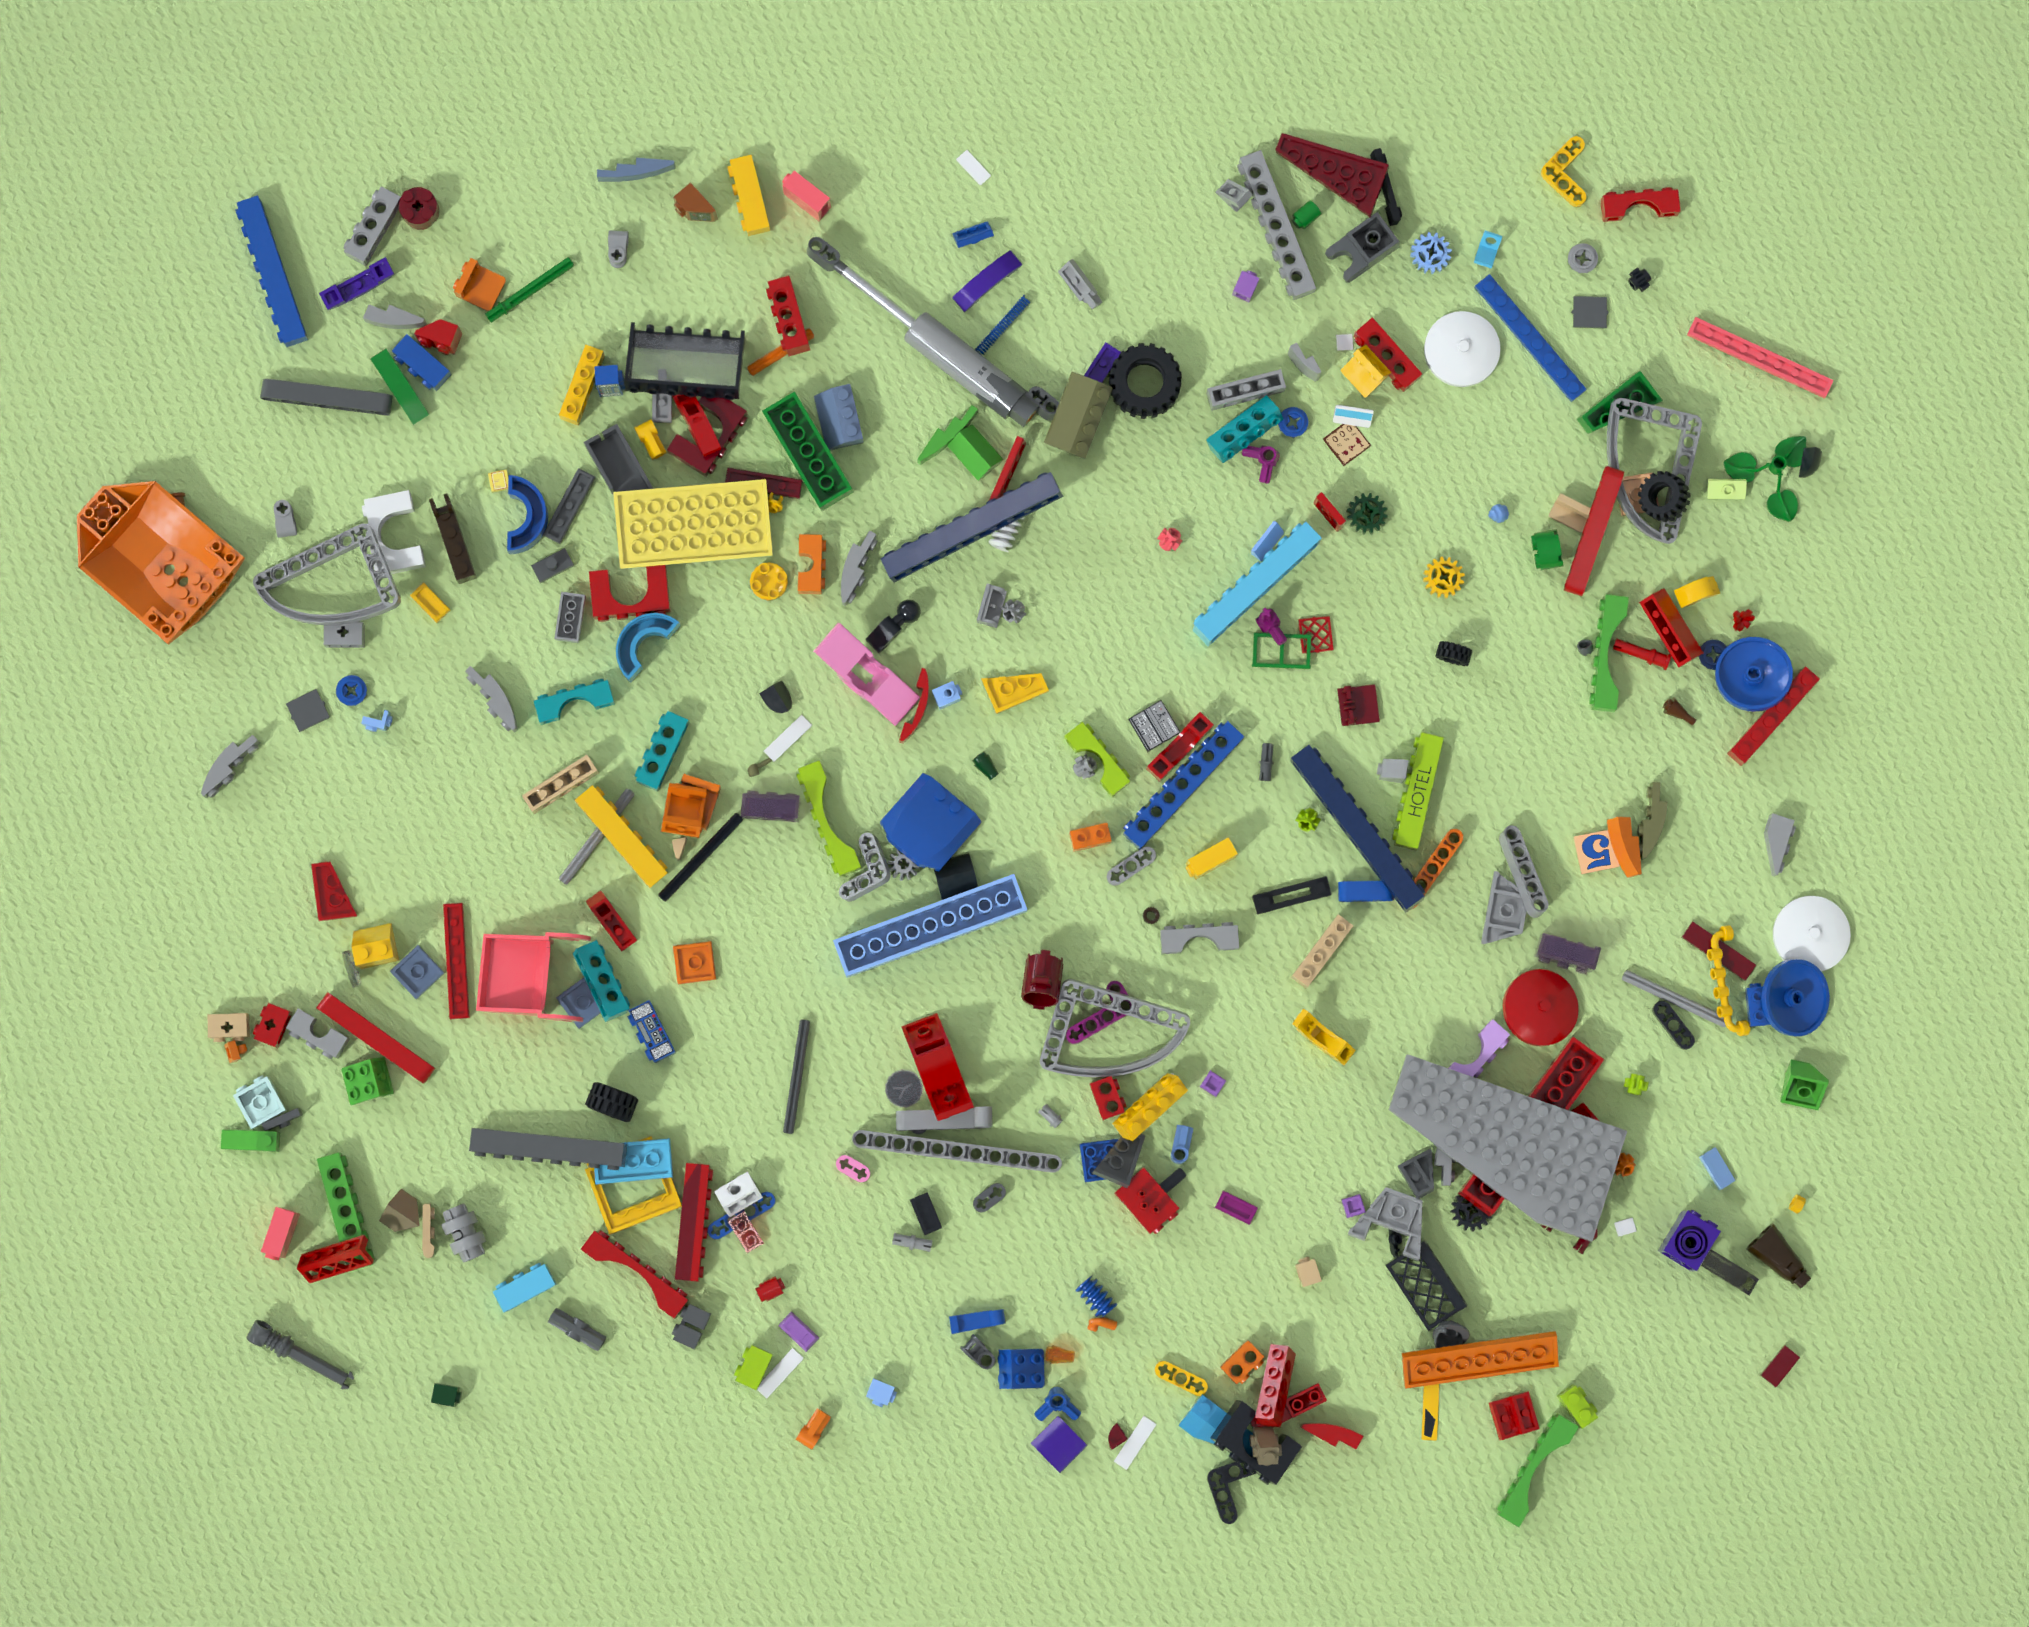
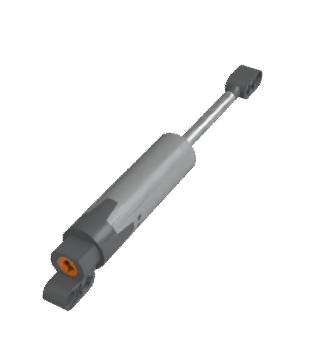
M813 237L810 239L807 247L809 258L826 271L835 270L908 327L909 330L906 332L904 339L909 345L1006 420L1008 417H1011L1023 428L1036 413L1045 420H1053L1059 402L1045 390L1035 386L1028 392L927 312L921 314L917 319L913 318L840 260L839 252L822 238ZM812 246H817L820 250H813ZM1046 407H1052L1054 412H1049Z

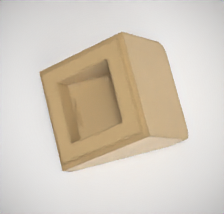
M687 837L672 841L677 860L682 858Z

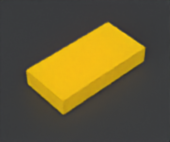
M424 582L410 595L436 623L451 611Z

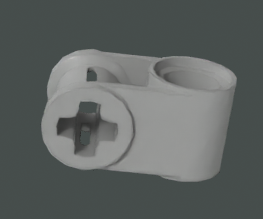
M609 230L608 257L611 266L614 268H622L626 264L628 231ZM616 255H620L618 260H615Z
M286 500L277 501L274 504L277 537L297 535L292 506ZM283 505L288 508L284 514L279 511Z

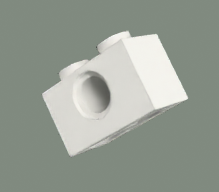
M748 1172L739 1175L733 1181L714 1191L729 1218L763 1198Z

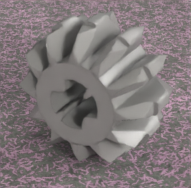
M897 849V857L894 854L890 855L894 861H887V864L894 865L889 870L890 872L896 871L893 874V878L900 874V881H903L904 875H906L908 880H911L909 873L916 876L917 872L913 868L919 869L920 867L913 864L914 862L904 854H901ZM902 860H906V864H909V867L905 866V869H901V866L898 865L899 862L902 863Z

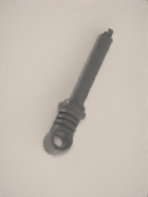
M255 1320L246 1337L249 1342L259 1347L266 1345L265 1348L268 1349L270 1347L271 1351L274 1349V1353H276L278 1358L280 1356L283 1358L290 1357L341 1385L342 1390L350 1387L344 1384L347 1377L352 1380L355 1378L351 1371L349 1374L295 1345L290 1335H283L281 1337V1333L277 1335V1331L272 1332L273 1328L268 1323Z

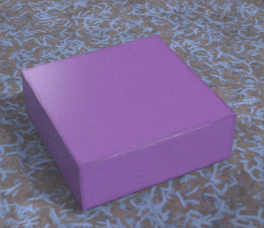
M1210 1070L1200 1087L1216 1097L1226 1080Z
M1360 1194L1341 1200L1347 1218L1366 1213Z

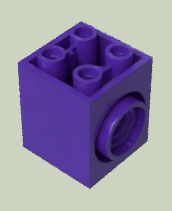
M1694 1210L1681 1211L1658 1249V1252L1689 1271H1697L1721 1232L1717 1229L1718 1225L1710 1220L1704 1221L1700 1219L1701 1215ZM1687 1238L1691 1241L1689 1248L1685 1244Z

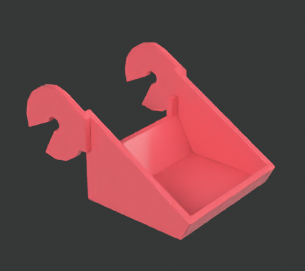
M546 932L545 936L483 934L476 1011L538 1016L539 1019L583 1022L582 1017L547 1014L544 1011L551 944L554 943V940L551 938L570 941H591V937Z

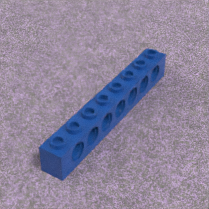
M1228 721L1225 724L1221 722L1214 730L1216 734L1212 738L1208 736L1201 744L1203 748L1199 752L1195 750L1188 758L1190 762L1186 766L1182 764L1175 772L1177 776L1173 780L1169 778L1162 786L1164 790L1160 794L1156 792L1150 798L1151 804L1147 808L1143 806L1137 812L1138 818L1134 822L1130 820L1124 826L1125 832L1123 835L1139 850L1244 739L1245 736ZM1218 738L1225 739L1226 746H1217L1216 740ZM1211 752L1213 760L1206 761L1203 758V754ZM1198 766L1201 772L1198 775H1193L1190 772V768ZM1185 780L1188 787L1180 789L1177 786V782ZM1170 793L1174 796L1175 801L1167 803L1164 800V796ZM1157 807L1162 811V814L1159 817H1154L1151 814V810ZM1141 821L1147 822L1149 825L1148 830L1141 831L1138 828V823Z

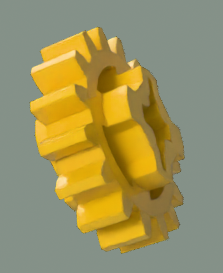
M1442 556L1439 562L1433 559V565L1428 563L1426 567L1429 570L1423 572L1427 576L1423 579V582H1428L1425 588L1432 589L1431 595L1436 592L1437 598L1444 594L1446 599L1448 598V593L1454 596V590L1460 591L1459 585L1464 584V581L1460 578L1464 577L1465 573L1459 572L1462 566H1456L1458 561L1451 563V557L1444 561ZM1435 570L1436 577L1432 580L1431 574ZM1441 574H1442L1443 576H1445V575L1448 576V578L1446 579V581H1445L1444 579H1442V580L1440 579ZM1456 575V583L1453 586L1452 577ZM1436 586L1444 587L1445 590L1439 589Z

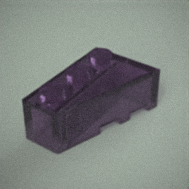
M749 790L742 795L741 817L745 819L799 823L800 795L790 793L778 795L776 792L759 794L758 791Z

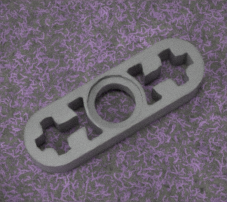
M1143 847L1110 869L1106 877L1108 883L1112 886H1118L1153 863L1156 858L1154 849ZM1144 851L1147 853L1151 852V860L1144 859L1141 861L1144 864L1143 866H1140L1139 861L1134 858L1135 856H1138L1139 859L1143 857ZM1128 861L1136 863L1137 868L1135 871L1130 872L1126 869ZM1122 866L1123 871L1128 876L1124 877V874L1119 876L1118 882L1116 880L1112 881L1110 879L1112 877L1111 873H1119L1121 871L1119 867Z

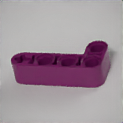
M1111 981L1106 987L1109 990L1110 986L1117 985L1120 988L1121 994L1128 995L1123 985L1118 981ZM1107 994L1108 998L1110 999V1001H1111V1003H1112V1002H1113V997H1112L1111 995ZM1123 1000L1124 1002H1127L1131 1008V1002L1129 1000ZM1103 1008L1070 1027L1066 1032V1040L1073 1045L1079 1044L1127 1015ZM1105 1011H1110L1113 1014L1111 1021L1103 1019L1102 1014ZM1088 1021H1094L1096 1023V1029L1094 1031H1089L1086 1029V1023ZM1082 1025V1029L1087 1035L1083 1036V1033H1081L1077 1037L1078 1040L1070 1039L1071 1031L1075 1033L1080 1031L1081 1029L1078 1026Z

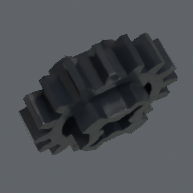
M1455 1196L1457 1203H1451L1455 1209L1451 1210L1450 1213L1455 1214L1452 1221L1458 1220L1457 1227L1463 1225L1464 1231L1470 1227L1471 1232H1474L1475 1227L1481 1230V1224L1488 1225L1486 1219H1491L1492 1216H1488L1476 1206L1473 1208L1476 1213L1470 1216V1211L1467 1208H1470L1473 1204L1461 1203L1465 1198ZM1459 1211L1463 1213L1464 1220L1461 1218ZM1475 1217L1482 1218L1477 1223H1471Z

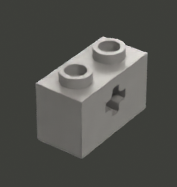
M358 621L340 625H324L323 645L326 648H364V623ZM344 629H346L347 632H349L345 634V637H343L340 634L344 631Z

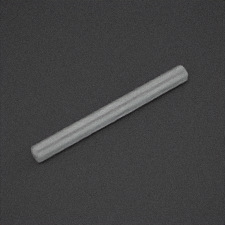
M625 789L614 804L617 808L615 812L618 816L635 795L630 789ZM598 828L595 829L559 877V880L567 885L604 837Z
M1626 970L1622 976L1623 981L1721 1027H1726L1724 1018H1719L1716 1011L1631 971Z

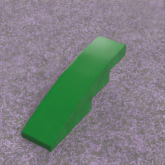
M385 348L370 358L412 424L414 425L427 417L429 413L387 349Z

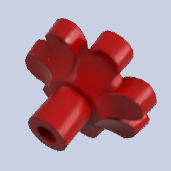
M1749 609L1741 613L1738 610L1733 613V620L1735 622L1733 628L1739 632L1744 629V626L1748 629L1751 625L1749 621H1754L1755 616L1752 615L1753 611Z

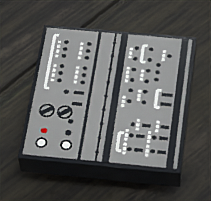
M1162 700L1128 719L1147 753L1181 733Z

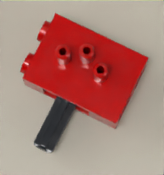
M1143 1167L1132 1177L1128 1188L1122 1186L1114 1194L1149 1234L1152 1232L1157 1234L1164 1228L1163 1222L1167 1219L1172 1221L1178 1215L1176 1211L1179 1207L1167 1193L1187 1175L1181 1168H1178L1161 1184H1158Z

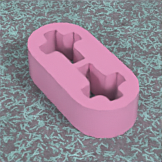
M842 1155L837 1159L836 1167L840 1172L860 1183L869 1179L870 1171L865 1165L847 1155ZM848 1159V1164L853 1166V1168L845 1167L841 1169L842 1165L839 1162ZM856 1168L861 1171L864 1168L865 1174H867L866 1178L858 1179V1174L854 1172V1169Z

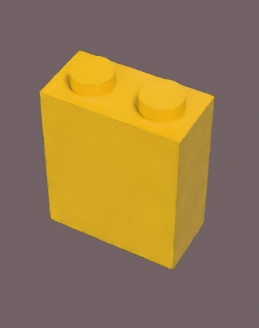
M1228 837L1188 859L1185 869L1190 877L1194 876L1196 880L1233 860L1238 853Z

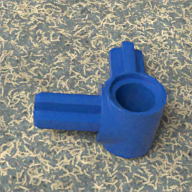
M1053 1387L1044 1399L1045 1403L1034 1413L1035 1417L1040 1421H1043L1053 1410H1062L1072 1420L1078 1419L1081 1415V1411L1070 1402V1397L1066 1395L1061 1387ZM1060 1396L1062 1399L1055 1401L1053 1397Z

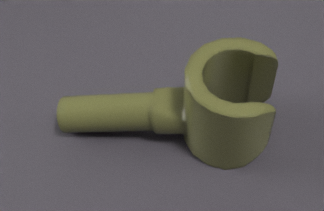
M769 757L761 763L750 765L748 768L749 777L759 775L758 768L772 762V759Z

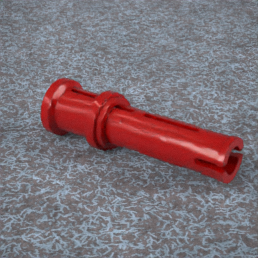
M1616 638L1612 649L1647 661L1648 665L1654 664L1663 667L1665 671L1671 659V654L1666 655L1657 652L1655 648L1649 650Z

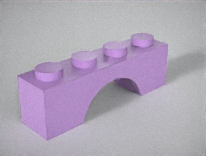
M1490 1020L1478 1034L1481 1040V1053L1479 1057L1471 1064L1454 1062L1450 1065L1449 1069L1477 1078L1484 1070L1482 1066L1485 1062L1490 1063L1496 1057L1494 1052L1499 1047L1503 1049L1509 1042L1507 1038L1510 1034L1496 1021Z

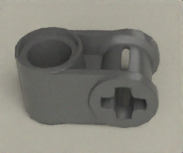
M972 1334V1338L965 1346H961L960 1349L981 1368L991 1369L995 1365L994 1355ZM984 1355H989L992 1358V1363L989 1366H983L981 1363V1358Z

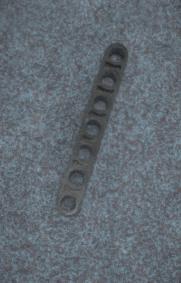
M263 379L260 399L388 416L391 413L393 396L378 392Z

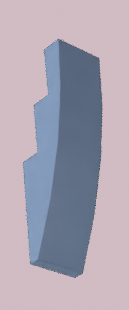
M636 158V165L617 164L616 171L597 169L598 182H622L644 179L674 170L675 162L674 160Z

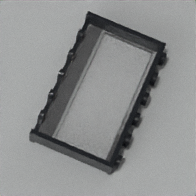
M631 322L624 378L625 391L632 393L647 392L649 394L661 393L670 396H701L709 399H739L745 330H741L740 338L730 337V331L728 330L722 331V337L711 336L710 329H704L703 335H694L690 327L684 328V334L673 333L672 326H666L665 332H654V326L651 324L646 326V331L635 329V322Z

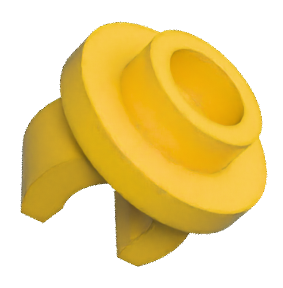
M772 492L769 494L768 507L770 513L782 511L783 505L781 502L783 501V496H780L777 501L773 499Z

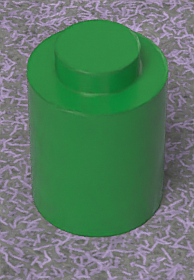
M1309 200L1292 215V222L1298 229H1305L1322 213L1317 205Z

